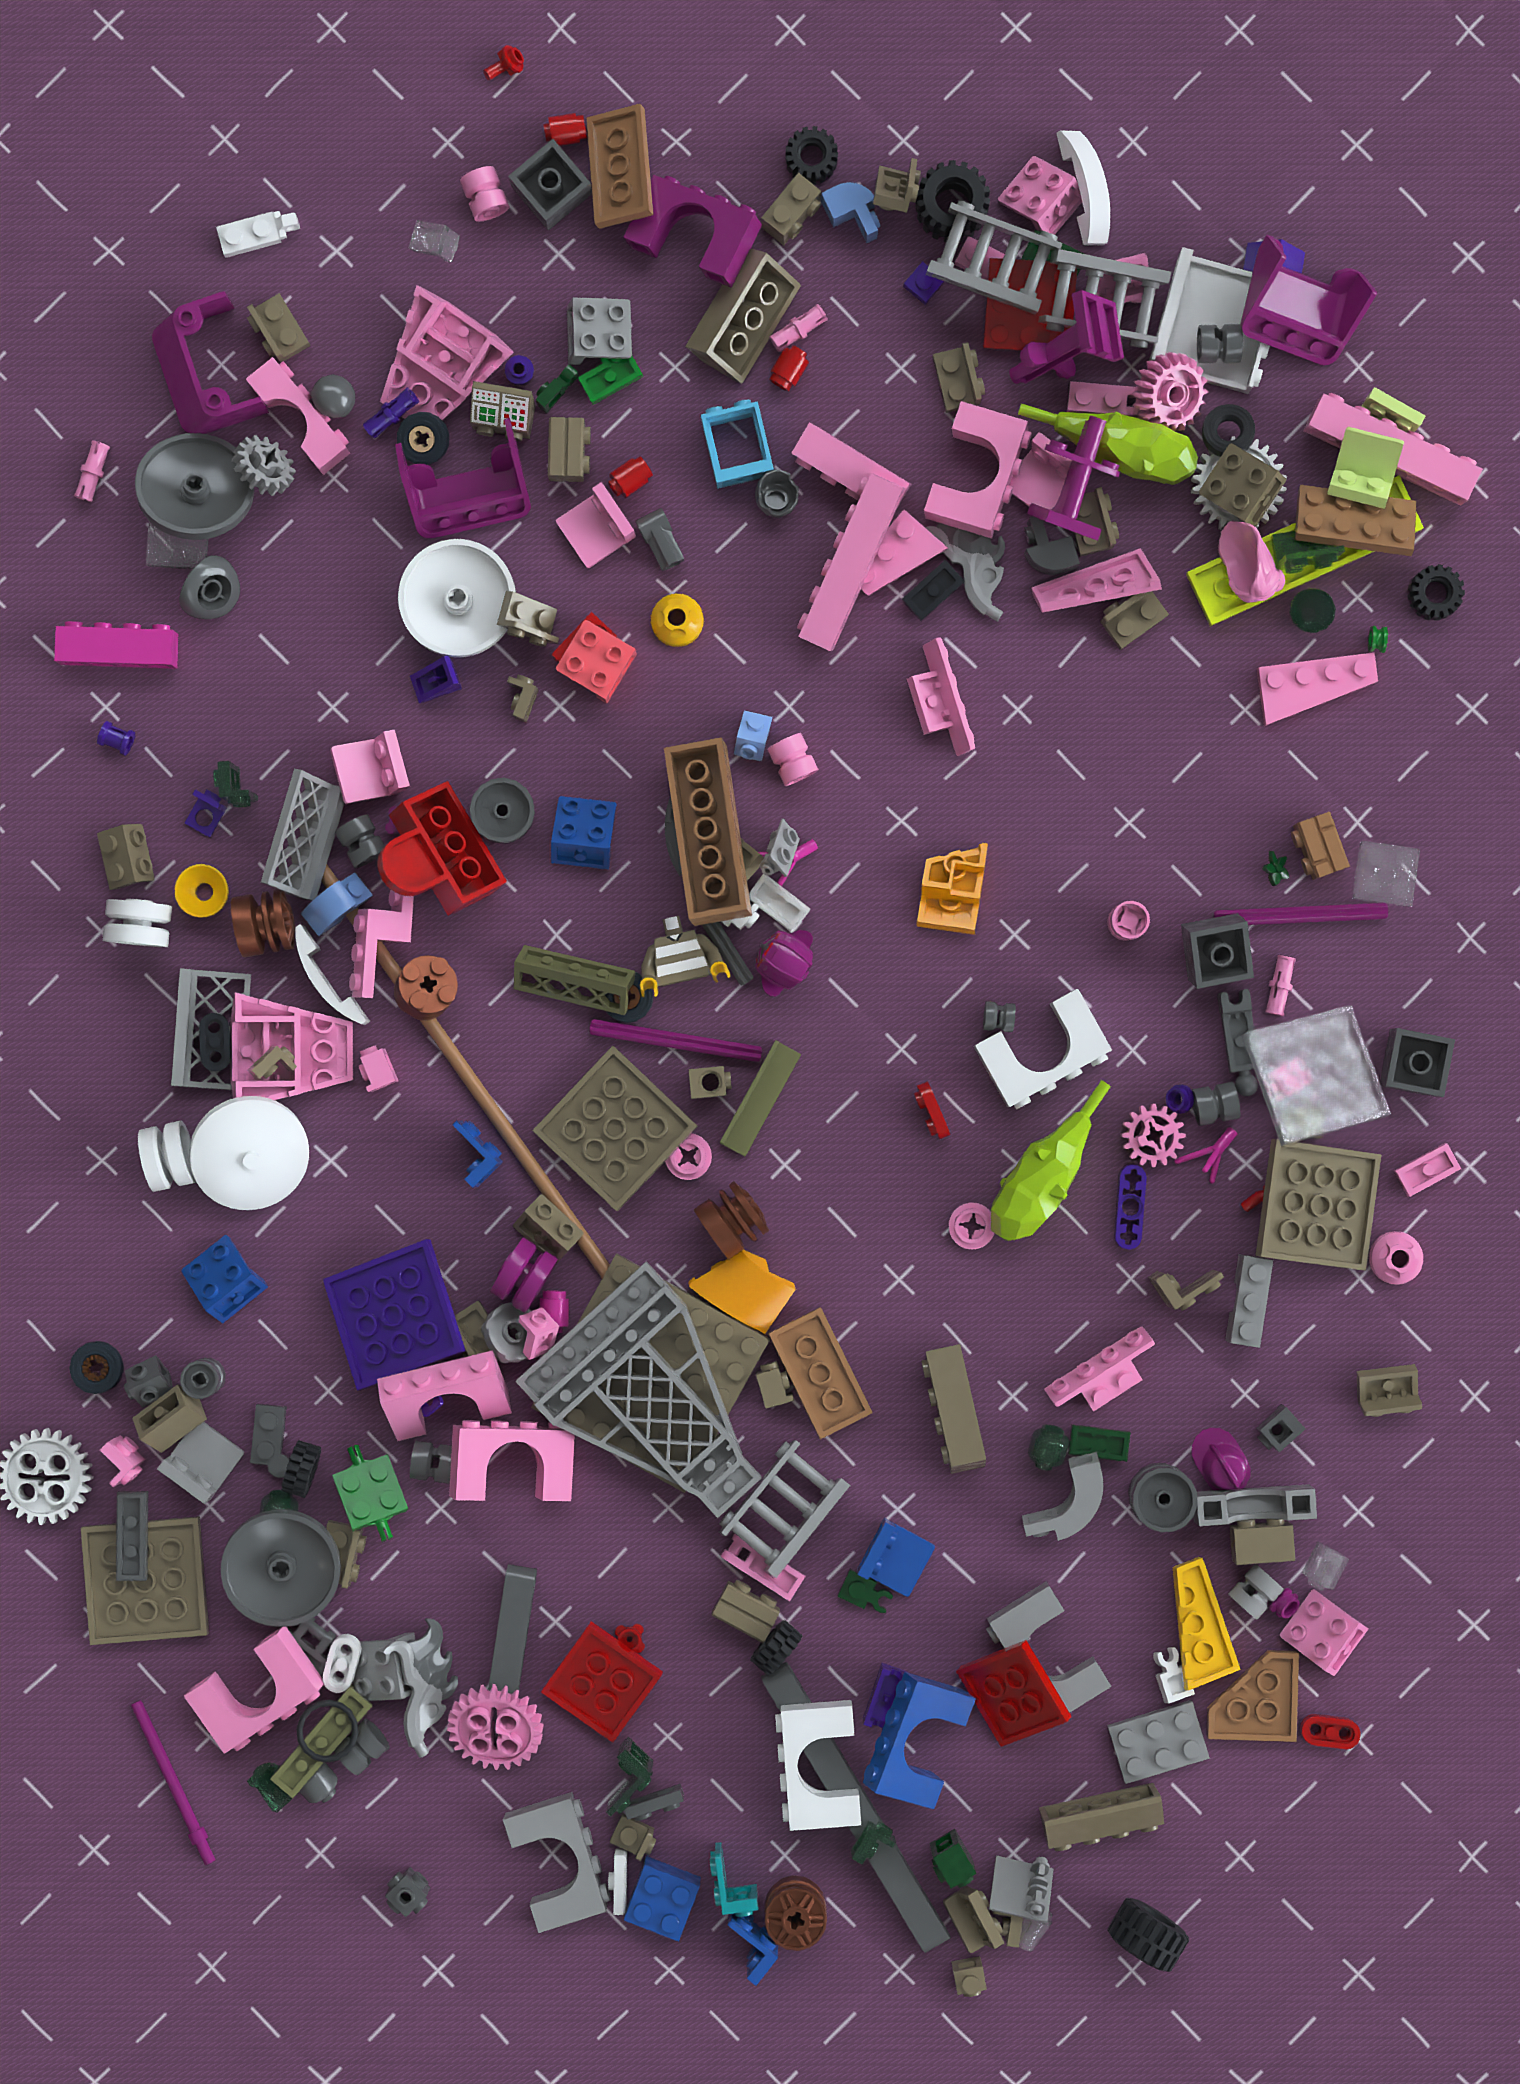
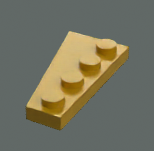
M1201 1557L1172 1567L1184 1689L1188 1691L1241 1670L1204 1560Z

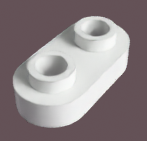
M342 1634L338 1636L330 1647L323 1672V1683L332 1692L341 1693L346 1691L354 1680L362 1647L360 1641L353 1635ZM343 1645H349L352 1651H346ZM336 1671L342 1672L344 1677H338Z

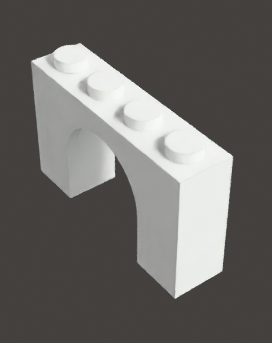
M1078 989L1050 1003L1067 1037L1065 1056L1053 1069L1046 1072H1035L1022 1066L1015 1058L1001 1031L973 1046L1007 1107L1014 1105L1018 1109L1031 1102L1029 1096L1040 1091L1041 1095H1044L1057 1087L1055 1082L1065 1077L1069 1081L1082 1074L1083 1072L1080 1068L1088 1063H1091L1094 1067L1108 1059L1106 1053L1112 1051Z
M843 1700L781 1705V1714H775L776 1732H782L783 1744H778L779 1762H785V1773L780 1774L781 1792H787L788 1803H782L783 1822L789 1821L790 1831L861 1825L858 1789L832 1791L815 1789L803 1780L797 1767L801 1752L811 1742L821 1738L854 1736L852 1701Z

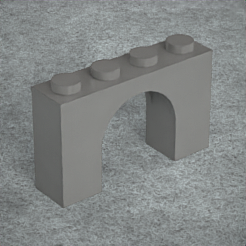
M1046 1581L988 1617L987 1620L990 1626L986 1630L995 1644L1000 1641L1003 1647L1007 1648L1024 1640L1028 1642L1029 1637L1038 1627L1064 1612V1609ZM1093 1656L1064 1674L1048 1676L1069 1712H1072L1111 1687Z
M573 1792L507 1812L503 1818L512 1848L543 1838H555L569 1845L578 1860V1872L569 1884L531 1898L530 1908L538 1933L604 1913L607 1910V1902L611 1901L608 1886L606 1883L601 1884L598 1873L602 1872L599 1858L597 1855H592L589 1846L593 1844L589 1827L584 1828L581 1817L584 1816L580 1799L575 1800Z

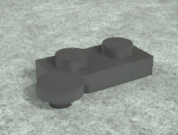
M256 1404L250 1463L268 1465L271 1475L277 1478L284 1477L287 1464L290 1461L288 1456L281 1454L287 1406Z

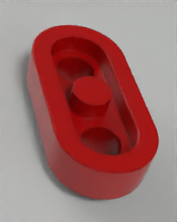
M926 1081L917 1085L918 1092H915L914 1096L919 1108H926L929 1119L925 1120L931 1136L937 1135L939 1140L949 1136L948 1126L930 1084Z
M1310 1714L1300 1724L1302 1737L1306 1742L1314 1746L1351 1749L1358 1744L1361 1737L1358 1725L1353 1720L1345 1717ZM1313 1724L1319 1725V1730L1316 1733L1310 1732V1727ZM1341 1728H1348L1346 1736H1339Z

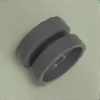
M508 778L491 779L482 784L474 793L470 805L471 821L478 833L487 840L500 844L514 842L523 837L532 826L535 815L533 799L528 790L519 782ZM505 805L508 813L505 816L498 815V806Z
M1152 1463L1141 1468L1132 1478L1128 1489L1129 1504L1133 1513L1148 1528L1158 1532H1174L1185 1527L1194 1517L1198 1505L1197 1491L1192 1481L1177 1467L1167 1463ZM1166 1493L1167 1500L1162 1503L1159 1500V1496Z

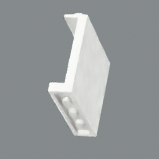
M1182 247L1178 255L1156 337H1159L1158 343H1154L1149 361H1155L1156 355H1165L1168 352L1185 354L1187 357L1197 361V366L1204 370L1201 376L1208 380L1206 383L1249 394L1253 386L1258 387L1263 370L1258 369L1261 358L1266 359L1270 345L1249 338L1243 333V353L1240 363H1223L1221 359H1218L1216 363H1198L1197 331L1199 325H1217L1218 329H1221L1225 324L1241 323L1252 272L1192 256L1194 250Z

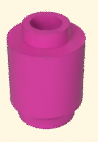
M543 1291V1298H540V1308L546 1310L559 1325L558 1333H562L563 1327H569V1298H566V1291Z

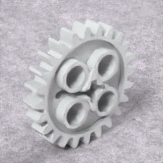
M1232 436L1230 441L1235 440V436ZM1256 439L1246 452L1280 471L1284 465H1274L1273 463L1278 456L1277 453L1268 456L1266 453L1269 446L1266 445L1260 450L1258 448L1259 440ZM1209 450L1210 456L1202 454L1200 460L1203 464H1197L1195 471L1200 475H1193L1191 478L1192 482L1198 484V486L1192 488L1191 493L1199 494L1200 488L1221 458ZM1282 486L1278 494L1285 493L1287 488ZM1200 494L1194 501V505H1204L1200 515L1208 512L1211 514L1208 523H1212L1215 519L1220 520L1218 528L1220 530L1229 521H1240L1236 516ZM1276 495L1261 518L1263 523L1266 524L1269 521L1267 513L1272 515L1277 513L1278 510L1273 504L1281 505L1284 500L1280 496Z
M46 1428L43 1430L42 1436H40L39 1431L34 1429L31 1431V1439L24 1433L20 1435L21 1443L16 1440L10 1442L13 1451L6 1449L2 1452L7 1460L0 1461V1467L4 1468V1471L0 1472V1478L3 1479L0 1489H5L6 1493L0 1499H10L11 1503L7 1509L11 1510L17 1507V1518L25 1513L28 1514V1523H31L38 1517L39 1525H43L48 1517L50 1522L54 1524L58 1521V1514L65 1520L69 1517L68 1510L73 1513L79 1510L75 1502H86V1498L81 1493L89 1492L92 1489L85 1484L86 1481L93 1479L92 1475L85 1474V1470L92 1467L90 1463H83V1459L88 1456V1452L79 1454L78 1449L82 1444L77 1443L72 1446L70 1444L72 1435L61 1439V1430H57L51 1436L50 1429ZM26 1454H32L35 1457V1468H29L25 1464ZM56 1455H61L65 1459L66 1465L64 1469H58L55 1466L54 1457ZM44 1471L45 1475L66 1474L70 1476V1479L51 1478L45 1481L42 1477L20 1478L19 1473L36 1475ZM25 1483H29L34 1487L35 1495L33 1498L25 1495L23 1491ZM55 1484L62 1486L64 1489V1497L62 1499L55 1497L52 1489Z

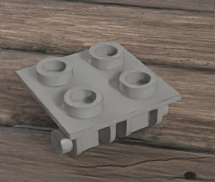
M996 1855L989 1910L1047 1923L1054 1870L1050 1868L1049 1863H1047L1048 1860L1045 1857H1037L1036 1861L1031 1864Z

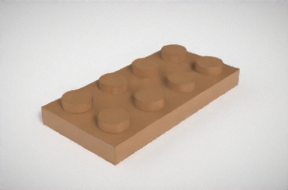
M636 104L587 117L595 225L600 229L652 216L653 204L644 107L641 104Z
M1300 485L1297 496L1295 540L1412 556L1415 543L1416 501L1388 497L1386 507L1383 509L1328 495V488Z
M821 1307L768 1333L819 1439L873 1413Z

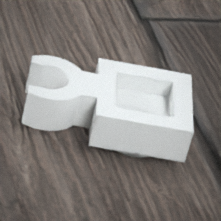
M1175 1647L1167 1648L1169 1653L1167 1661L1163 1659L1161 1652H1155L1153 1655L1155 1663L1162 1667L1163 1672L1156 1674V1678L1164 1703L1168 1704L1195 1694L1193 1689L1189 1691L1184 1689L1182 1665L1177 1666L1179 1654Z

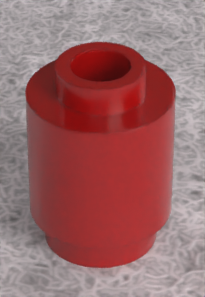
M576 113L552 116L548 117L549 123L543 124L546 142L554 139L559 146L580 143L581 139H587L583 115L576 116Z
M792 345L791 349L784 347L770 371L772 375L769 380L779 388L789 392L792 386H796L809 364V361L805 359L807 353Z
M639 456L636 459H629L609 473L611 480L608 481V484L616 496L622 495L624 498H627L649 482L648 479L653 474L647 463Z

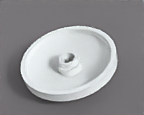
M449 539L426 547L412 559L400 581L398 602L405 626L422 646L443 656L468 657L489 649L506 633L508 629L498 626L497 622L505 592H516L507 566L492 550L474 541Z
M243 1096L217 1105L202 1118L192 1135L189 1158L197 1184L212 1200L233 1209L256 1210L278 1203L298 1186L307 1169L309 1145L302 1124L287 1107L269 1098Z

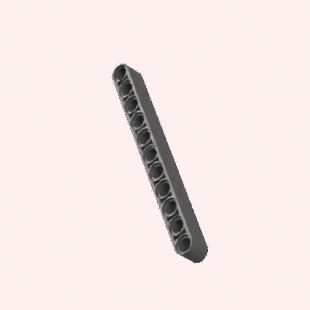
M787 1661L780 1664L779 1668L771 1675L767 1676L764 1674L761 1676L766 1689L780 1712L781 1705L812 1703ZM833 1737L817 1739L808 1744L803 1751L827 1791L858 1789L861 1825L849 1826L921 1949L924 1953H927L950 1939L951 1937L944 1923Z

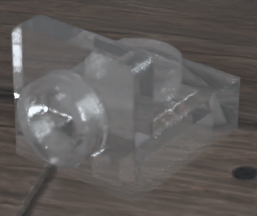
M417 220L408 248L417 253L438 256L445 262L451 263L458 249L460 236L446 225Z

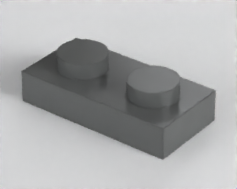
M681 1784L674 1785L626 1801L624 1811L627 1820L635 1818L636 1821H640L652 1816L653 1811L663 1808V1811L667 1812L678 1808L680 1802L684 1801Z

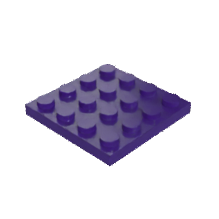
M425 1239L323 1279L357 1391L378 1385V1378L423 1368L466 1351L430 1239Z

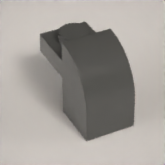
M1034 516L1029 517L1028 526L1024 527L1028 544L1033 543L1034 547L1027 548L1024 555L1031 567L1047 575H1057L1077 569L1080 563L1072 536L1049 542L1043 520Z

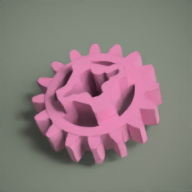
M1151 1104L1149 1111L1144 1106H1139L1140 1114L1137 1115L1134 1112H1130L1129 1115L1132 1118V1122H1123V1125L1128 1128V1132L1121 1133V1137L1128 1139V1142L1123 1145V1149L1131 1148L1132 1152L1129 1157L1133 1159L1139 1156L1140 1165H1144L1147 1160H1149L1150 1167H1156L1157 1160L1162 1165H1167L1166 1157L1169 1156L1176 1159L1175 1148L1183 1149L1184 1147L1178 1143L1179 1139L1186 1137V1134L1179 1133L1178 1131L1184 1124L1183 1122L1175 1123L1176 1112L1169 1115L1166 1114L1167 1106H1162L1159 1111H1157L1156 1104ZM1152 1116L1161 1117L1168 1124L1161 1126L1155 1123ZM1140 1122L1142 1125L1139 1135L1134 1137L1135 1128ZM1150 1127L1153 1131H1159L1160 1133L1156 1137V1144L1153 1140H1147L1146 1136L1150 1134ZM1172 1134L1171 1143L1166 1149L1164 1143L1167 1136ZM1148 1146L1154 1155L1145 1154L1138 1147Z

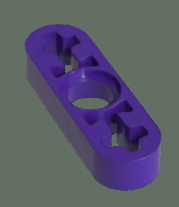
M1133 1164L1124 1166L1118 1176L1114 1239L1117 1245L1124 1249L1136 1248L1142 1240L1146 1173L1143 1168ZM1131 1169H1135V1174L1140 1175V1181L1134 1182V1190H1140L1139 1196L1130 1193L1123 1195V1189H1130V1182L1125 1180V1174H1130ZM1128 1198H1133L1138 1203V1211L1134 1215H1126L1122 1210V1204ZM1121 1218L1127 1220L1138 1219L1137 1225L1131 1224V1233L1136 1234V1237L1131 1239L1129 1244H1125V1240L1120 1238V1234L1125 1233L1127 1223L1121 1224Z

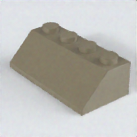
M750 249L732 288L722 284L685 347L707 365L742 384L768 342L769 336L774 332L801 287V284L766 252Z
M1154 1783L1039 1807L1047 1846L1049 1849L1054 1848L1055 1851L1070 1849L1072 1847L1071 1844L1083 1842L1084 1845L1095 1844L1101 1841L1100 1838L1112 1836L1115 1839L1128 1836L1130 1831L1139 1829L1141 1832H1151L1158 1829V1825L1164 1824L1162 1799Z

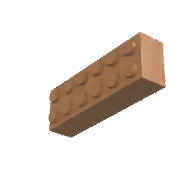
M715 738L664 748L689 920L694 926L752 916L727 745L722 738Z

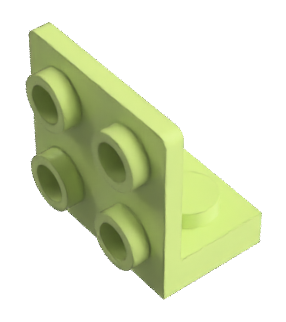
M1375 387L1361 406L1371 412V416L1379 420L1382 418L1389 419L1397 424L1398 429L1405 432H1415L1426 417Z
M1347 427L1327 494L1385 509L1404 441Z

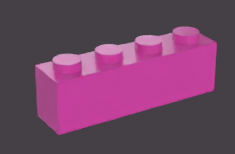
M68 621L65 622V626H56L54 661L60 665L177 669L178 633L170 630L169 625L154 624L152 629H141L140 624L125 623L123 628H112L110 623L96 622L94 627H83L81 622Z

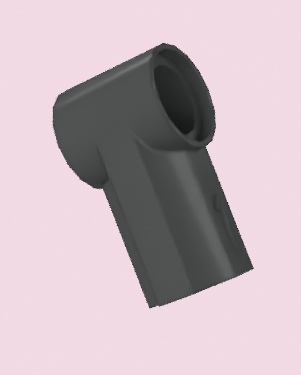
M662 508L635 520L645 543L649 544L662 571L671 569L684 561L683 554L671 533L673 531Z

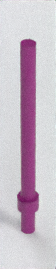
M138 1700L131 1704L133 1712L190 1832L187 1834L192 1845H196L204 1865H208L216 1860L206 1840L208 1835L204 1826L200 1827L142 1700Z

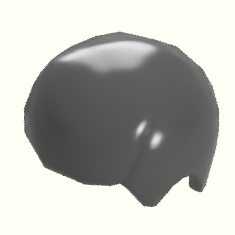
M335 374L321 377L314 384L310 393L315 408L322 415L331 418L346 417L355 404L356 397L352 384L344 377Z
M774 469L766 472L757 483L755 500L758 507L767 516L781 518L789 515L798 504L799 487L791 479L790 473Z

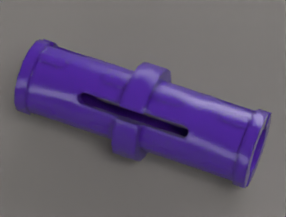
M407 387L395 399L381 405L382 409L363 423L365 430L371 437L377 438L393 423L397 424L400 422V417L418 404L419 399Z

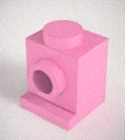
M375 1045L360 1051V1059L363 1063L359 1065L361 1075L365 1081L370 1080L371 1085L366 1086L368 1092H374L398 1082L386 1049L381 1048L378 1050Z

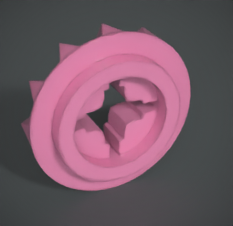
M692 1133L680 1146L687 1151L694 1150L696 1147L699 1148L693 1156L698 1166L696 1167L690 1162L679 1166L678 1164L683 1158L679 1147L665 1161L670 1172L684 1180H692L702 1176L708 1170L712 1159L711 1149L706 1140Z
M965 1203L955 1209L949 1220V1232L955 1243L966 1249H979L987 1245L994 1236V1232L991 1231L990 1210L979 1203ZM972 1213H975V1222L980 1224V1226H984V1229L974 1230L971 1239H969L968 1229L959 1224L969 1222Z

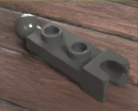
M1249 989L1240 990L1239 1001L1236 1005L1229 1001L1226 992H1221L1217 994L1222 1020L1229 1073L1239 1071V1077L1235 1082L1236 1090L1242 1096H1251L1258 1089V1081L1251 1075L1250 1070L1259 1069L1260 1065L1251 1011Z

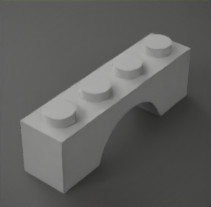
M1306 1484L1197 1492L1198 1505L1193 1517L1194 1522L1198 1526L1226 1525L1235 1521L1249 1519H1317L1315 1488Z

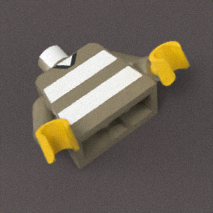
M670 917L662 920L666 936L654 939V944L647 948L641 965L642 981L640 982L641 997H644L645 990L653 989L654 996L656 997L658 996V987L711 975L715 983H718L717 975L719 973L725 972L727 977L730 978V972L727 965L723 962L718 948L705 935L696 934L695 930L683 932L680 917Z

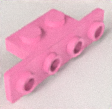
M939 637L923 645L930 672L911 676L907 679L923 734L948 729L955 753L959 756L975 749L974 735L969 728L965 715V706L957 690L956 677L952 673L948 661V651L943 644L942 638Z
M1141 1326L1129 1332L1111 1346L1104 1348L1091 1359L1081 1363L1063 1377L1056 1379L1044 1390L1056 1407H1059L1081 1392L1094 1412L1142 1381L1131 1360L1152 1347L1155 1343Z

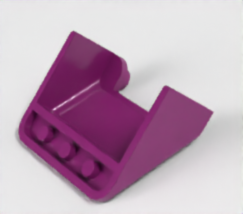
M1266 235L1257 251L1240 323L1241 330L1249 338L1317 364L1329 365L1335 362L1376 297L1377 291L1360 271L1352 268L1336 271L1332 276L1331 283L1326 284L1283 267L1286 255L1284 254L1282 244L1278 239Z

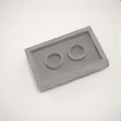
M1192 1700L1107 1725L1125 1784L1210 1759Z

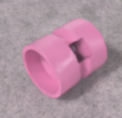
M485 166L472 170L460 179L466 198L471 199L469 206L475 221L491 220L502 215L510 208L504 191L498 189L501 183L494 167Z
M801 733L787 737L767 749L773 763L781 767L778 773L784 786L792 785L819 771L812 755H806L805 753L808 746Z
M1125 901L1114 907L1107 919L1108 929L1111 934L1123 941L1133 940L1143 935L1150 923L1146 907L1136 901Z

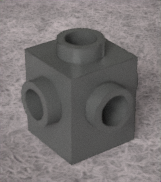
M157 1355L125 1370L127 1383L124 1384V1389L131 1400L135 1398L142 1408L153 1403L173 1388L170 1372Z
M411 1867L403 1874L400 1871L397 1872L387 1883L389 1889L385 1897L388 1899V1906L395 1913L399 1914L401 1912L405 1917L412 1911L417 1914L428 1902L426 1897L431 1887L428 1885L427 1879L420 1872H415ZM403 1892L409 1893L411 1895V1899H409Z

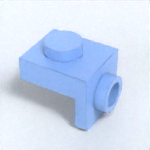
M744 710L734 754L745 759L762 761L772 717Z

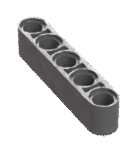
M510 1564L507 1566L488 1691L491 1690L493 1684H496L498 1691H502L505 1685L508 1686V1693L510 1694L520 1688L537 1568Z

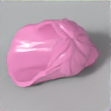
M1229 521L1221 531L1218 544L1220 558L1227 569L1229 586L1244 602L1265 601L1272 597L1275 592L1283 589L1285 575L1282 570L1276 568L1273 557L1256 527L1243 521Z

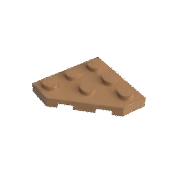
M1267 1650L1207 1707V1738L1297 1742L1299 1653L1297 1651Z

